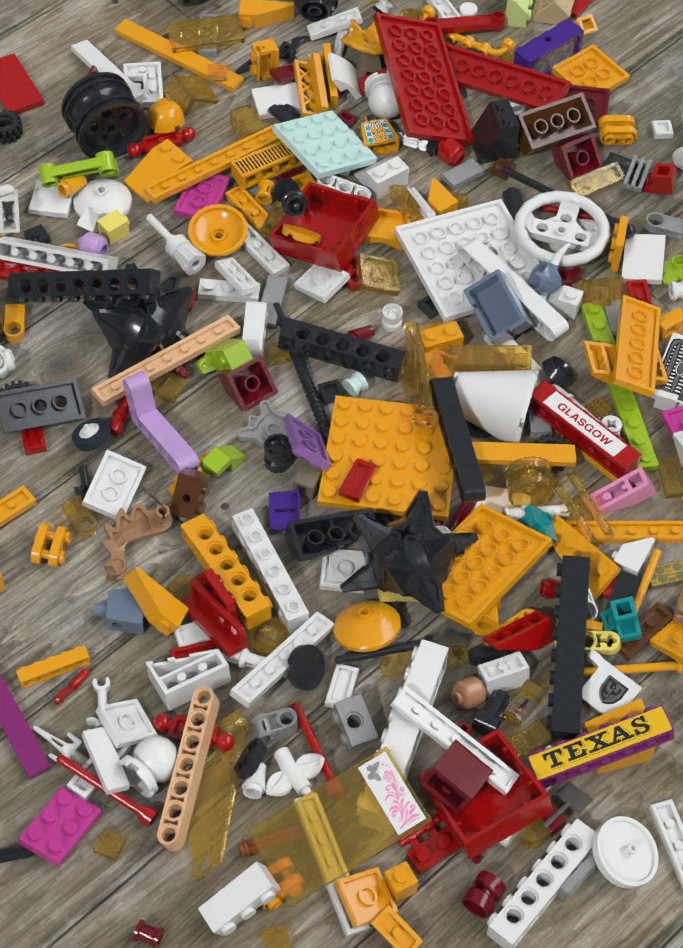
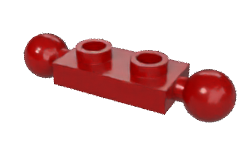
M184 127L181 133H178L175 128L173 132L157 133L143 137L140 141L141 144H129L127 153L132 158L139 157L144 151L147 155L152 148L166 139L170 140L175 146L181 147L183 146V140L186 142L193 141L196 137V132L192 127Z
M161 713L154 718L153 725L159 732L169 730L167 736L170 739L181 742L187 717L176 714L172 721L169 715ZM199 721L196 726H200L204 722ZM214 725L208 750L212 751L214 744L223 752L232 750L235 745L234 737L230 733L219 735L220 728ZM195 742L192 745L197 747L199 742Z

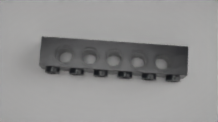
M286 317L277 347L287 352L393 382L398 380L406 352Z

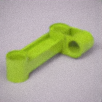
M101 151L95 155V158L58 166H55L54 163H45L38 167L41 185L44 188L57 186L62 179L98 172L102 179L120 176L117 160L114 158L112 151Z

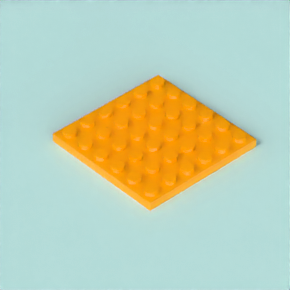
M336 395L326 448L332 466L327 472L322 471L317 506L348 510L372 508L373 513L403 516L418 490L428 491L434 520L448 521L454 474L451 464L447 463L446 446L435 408ZM356 458L377 465V470L359 503L339 496V489Z

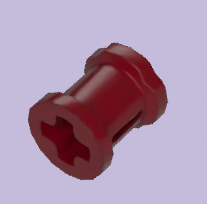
M141 919L135 928L132 941L137 942L139 940L152 945V948H158L165 930L162 927L158 929L145 924V920Z

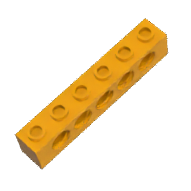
M203 513L181 524L182 537L205 570L212 568L216 575L219 574L224 582L225 589L233 594L236 601L237 615L247 630L271 619V608H273L271 600L268 596H263L258 582L250 578L249 570L245 565L240 564L237 553L233 549H229L224 535L218 534L213 520H208Z

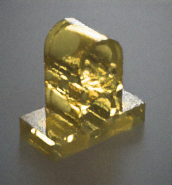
M608 276L592 281L586 279L578 280V290L584 291L582 301L603 307L610 306L611 301L619 300L624 295L623 277Z

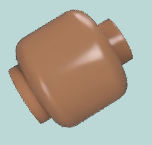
M470 676L457 681L453 685L451 697L456 705L464 710H468L483 704L487 695V688L482 680Z

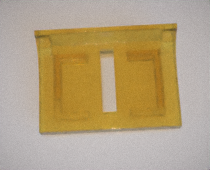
M169 371L151 381L150 384L154 396L173 405L188 385V381ZM166 378H168V380L165 382V384L162 386V388H161L160 390H158V388H159L160 385L163 383V381H164Z

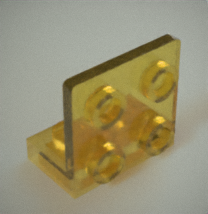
M173 75L164 91L169 100L180 105L186 117L195 102L213 104L219 102L214 91L199 76Z

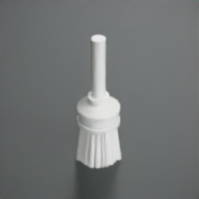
M152 214L146 217V220L166 240V253L179 263L187 275L196 274L204 267L206 255L195 248L183 234L172 235Z

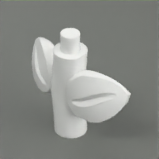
M288 747L277 750L274 758L281 771L272 774L268 778L265 785L266 794L270 796H285L290 793L292 788H294L298 795L307 796L313 794L311 791L312 784L309 779H313L320 773L325 758L320 754L307 753L303 754L295 762Z

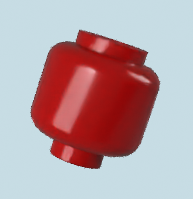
M454 138L441 140L437 146V156L447 166H458L465 158L464 146Z

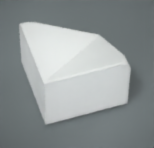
M87 206L77 225L91 232H99L97 220L104 217L105 213Z

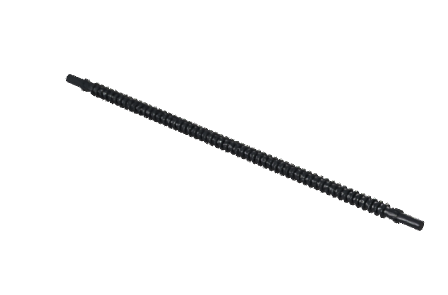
M276 302L273 304L278 316L276 323L282 330L286 317L280 303ZM289 352L306 398H308L307 401L310 403L309 406L317 426H319V431H321L327 446L331 424L327 414H325V409H323L324 406L316 386H314L303 355ZM390 602L389 605L394 607L400 615L401 628H406L409 624L402 609L403 602Z

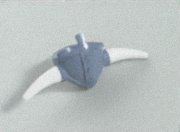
M567 243L560 248L549 263L544 261L537 264L529 275L528 285L545 301L549 293L558 290L562 286L561 277L557 270L562 256L571 246V243Z

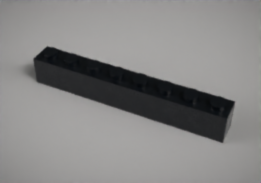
M563 555L562 563H557L556 576H560V584H556L555 597L559 598V605L554 606L553 619H558L557 627H553L552 641H556V649L551 650V662L555 663L554 671H550L549 685H553V693L548 694V707H552V714L547 715L546 729L550 730V737L574 739L580 734L590 557Z

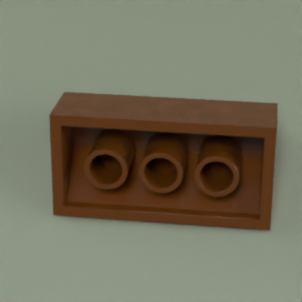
M583 92L516 115L520 124L518 144L523 156L552 147L578 135L590 133L597 127Z

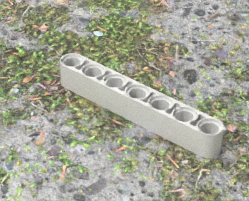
M474 238L458 249L460 259L481 279L497 269L506 274L533 327L545 339L552 342L569 330L567 321L480 240Z

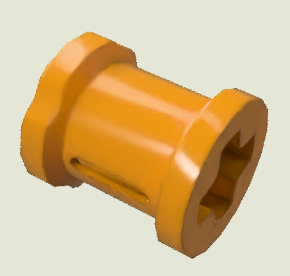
M268 179L259 181V191L255 196V200L260 205L265 206L272 203L273 198L271 195L275 184Z

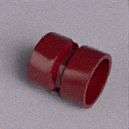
M481 870L472 882L473 887L467 889L461 898V902L475 916L487 919L495 908L494 902H498L505 893L506 886L497 876Z

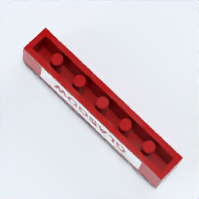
M544 380L534 388L528 409L619 479L638 468L642 454L636 448L631 447L619 435L614 434L603 423L596 420L586 410H583L572 399L566 397Z

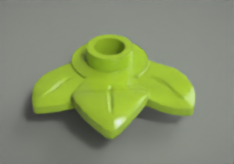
M676 255L671 261H664L662 277L664 285H669L670 281L678 282L683 280V255Z

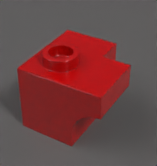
M656 163L654 172L647 175L643 192L672 195L677 178L675 164Z

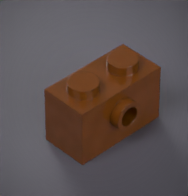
M188 467L181 470L178 474L170 513L189 520L203 514L206 508V503H204L205 496L208 495L211 488V483H209L211 475Z

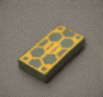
M683 560L657 565L649 584L651 590L680 585L683 581Z

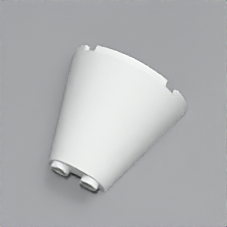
M455 371L453 380L465 420L505 443H519L539 371Z

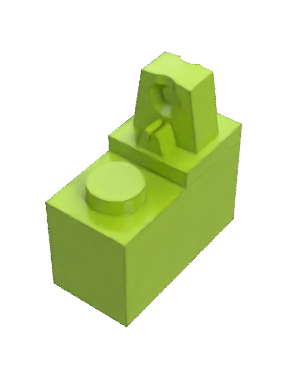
M227 339L205 351V356L195 364L200 374H206L214 370H233L253 359L245 340Z

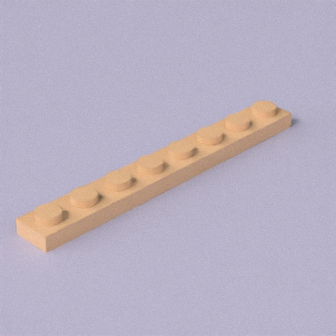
M227 315L91 388L92 395L105 407L125 396L123 379L144 371L151 382L208 349L239 334L241 327Z

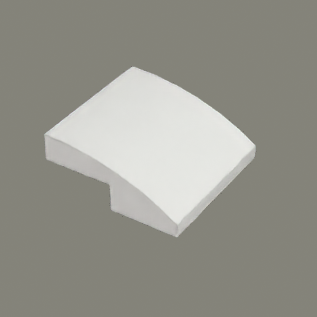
M329 53L328 60L334 84L340 92L348 89L355 100L361 98L362 94L358 84L357 69L341 56Z

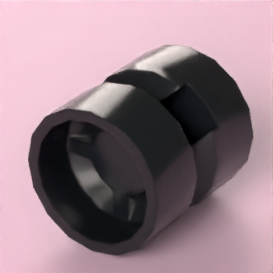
M273 434L265 439L264 465L270 472H286L292 464V447L286 435Z

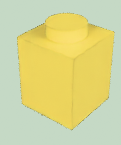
M117 209L97 220L99 234L104 236L110 245L130 234L129 219Z

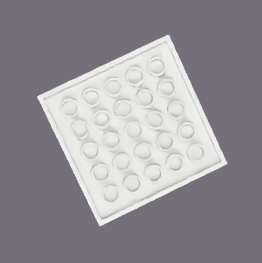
M501 199L395 227V235L444 322L475 314L474 307L471 306L463 290L481 280V278L458 255V249L472 239L480 240L527 284L529 275L534 267L539 264L537 259L531 257L519 245L514 233L515 221Z

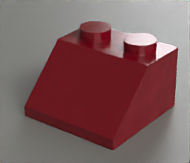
M593 133L581 134L550 147L556 166L570 183L604 170Z
M251 354L253 359L233 370L224 369L217 373L225 392L242 412L278 393L261 355Z

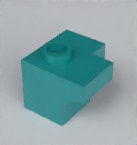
M531 504L525 507V515L516 521L552 538L553 544L558 542L552 516Z
M632 596L610 601V607L600 612L604 631L617 633L621 643L642 638L638 614Z

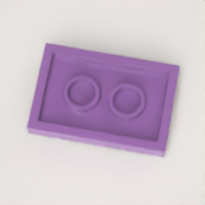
M287 413L283 418V422L293 454L298 458L303 457L307 459L313 467L317 469L320 467L327 472L332 464L321 433Z

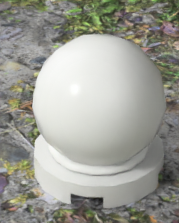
M388 70L387 73L378 74V72L370 75L364 83V90L372 113L380 119L386 118L388 120L398 116L400 112Z
M151 736L139 742L134 749L133 757L125 755L118 761V764L123 767L130 785L133 787L137 784L144 790L141 792V795L151 798L158 791L156 783H163L172 778L178 750L176 745L167 738Z

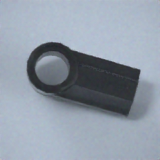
M509 187L503 191L502 197L507 210L515 221V215L523 205V200L519 189Z
M501 689L493 690L483 709L480 708L472 723L473 728L487 735L499 728L502 716L512 699L507 692Z

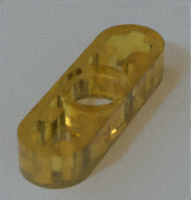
M391 185L388 197L401 215L406 219H418L421 207L407 188L402 185Z

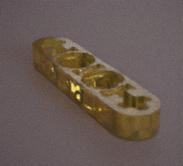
M461 645L445 646L449 648L446 670L463 667L468 658L467 649ZM413 651L385 655L380 660V673L387 678L404 676L408 667L406 661L411 659ZM454 653H458V655L461 656V659L457 660V658L454 656ZM399 661H402V668H400ZM387 663H391V665L393 666L392 670H390L389 667L386 666Z

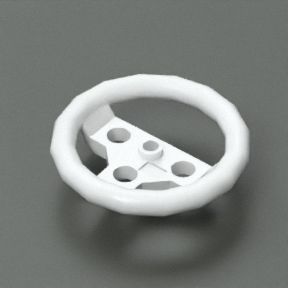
M551 191L538 194L523 203L515 215L514 233L519 245L531 257L541 262L549 263L555 253L538 247L530 238L549 243L550 248L556 252L565 244L571 243L570 249L582 252L569 255L564 254L559 263V266L571 267L586 264L603 252L609 242L610 224L604 211L591 199L574 192ZM560 203L557 216L541 220L535 218L532 214V211L542 205ZM580 208L584 209L594 218L598 230L593 233L582 230L576 222ZM538 229H544L545 232H540ZM576 239H582V240H584V241H583V242H579V241H577Z

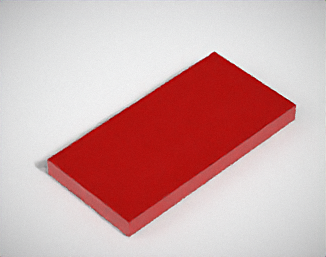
M13 53L0 58V102L6 112L12 110V113L15 111L17 114L45 104L39 91Z

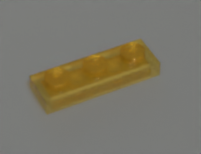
M616 161L569 181L567 186L570 192L586 197L623 181L626 176Z

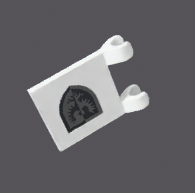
M591 650L588 653L586 660L593 666L598 667V669L583 686L582 700L602 715L632 702L642 687L604 660L595 650Z

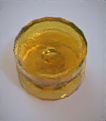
M536 456L523 457L511 462L505 468L504 477L507 485V494L512 505L520 507L521 505L528 506L531 504L538 507L554 498L556 488L552 479L551 464L548 460Z

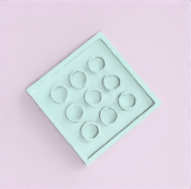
M332 110L274 124L272 128L274 134L317 179L372 165L377 161L376 155L367 146H364L359 137Z

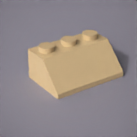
M535 0L530 21L557 25L570 17L574 0Z

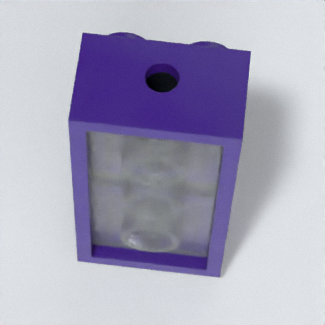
M568 18L558 23L552 29L545 31L540 36L531 39L525 45L518 47L514 52L513 64L552 75L553 66L581 51L584 30Z

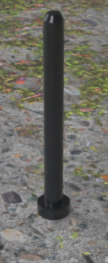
M431 634L424 636L423 640L434 643ZM421 640L385 646L370 652L338 655L334 658L335 664L341 665L413 651L415 646H420Z

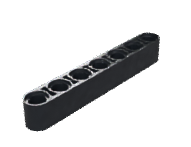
M452 376L432 378L429 380L430 394L461 502L485 501L486 489L454 380Z

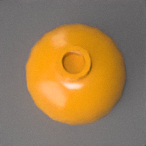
M160 98L148 109V129L150 131L153 129L154 133L175 131L174 127L180 126L181 128L185 124L182 108L172 100Z

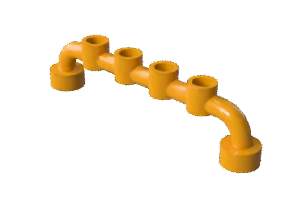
M425 5L420 11L421 20H424L426 17H434L436 15L435 9L430 5ZM459 33L443 34L445 41L453 45L457 41L461 43L462 48H474L481 51L484 55L494 57L511 54L516 48L515 42L510 38L503 39L500 49H493L486 42L481 44L475 41L472 36L465 37Z

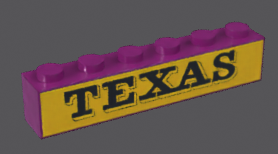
M663 705L658 707L650 706L640 714L627 715L619 722L601 725L598 730L590 733L582 732L574 739L559 741L553 747L545 750H535L531 755L527 756L532 773L545 789L675 739L674 729Z

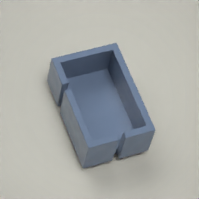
M499 269L463 290L471 306L474 307L473 310L490 342L494 345L500 346L513 338L512 333L518 335L533 326L506 274Z

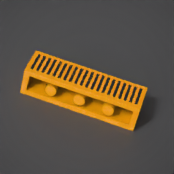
M280 141L232 161L231 175L242 190L258 184L263 179L273 178L299 167L303 163Z

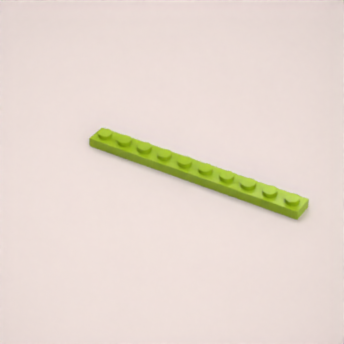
M601 301L581 304L580 310L591 341L616 344ZM606 383L616 414L622 421V431L626 442L642 454L638 468L642 467L645 472L658 470L659 464L633 391Z

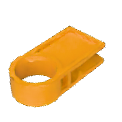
M25 304L5 305L3 329L5 338L9 342H19L25 336ZM14 328L21 330L18 334L15 335L7 333L9 330Z

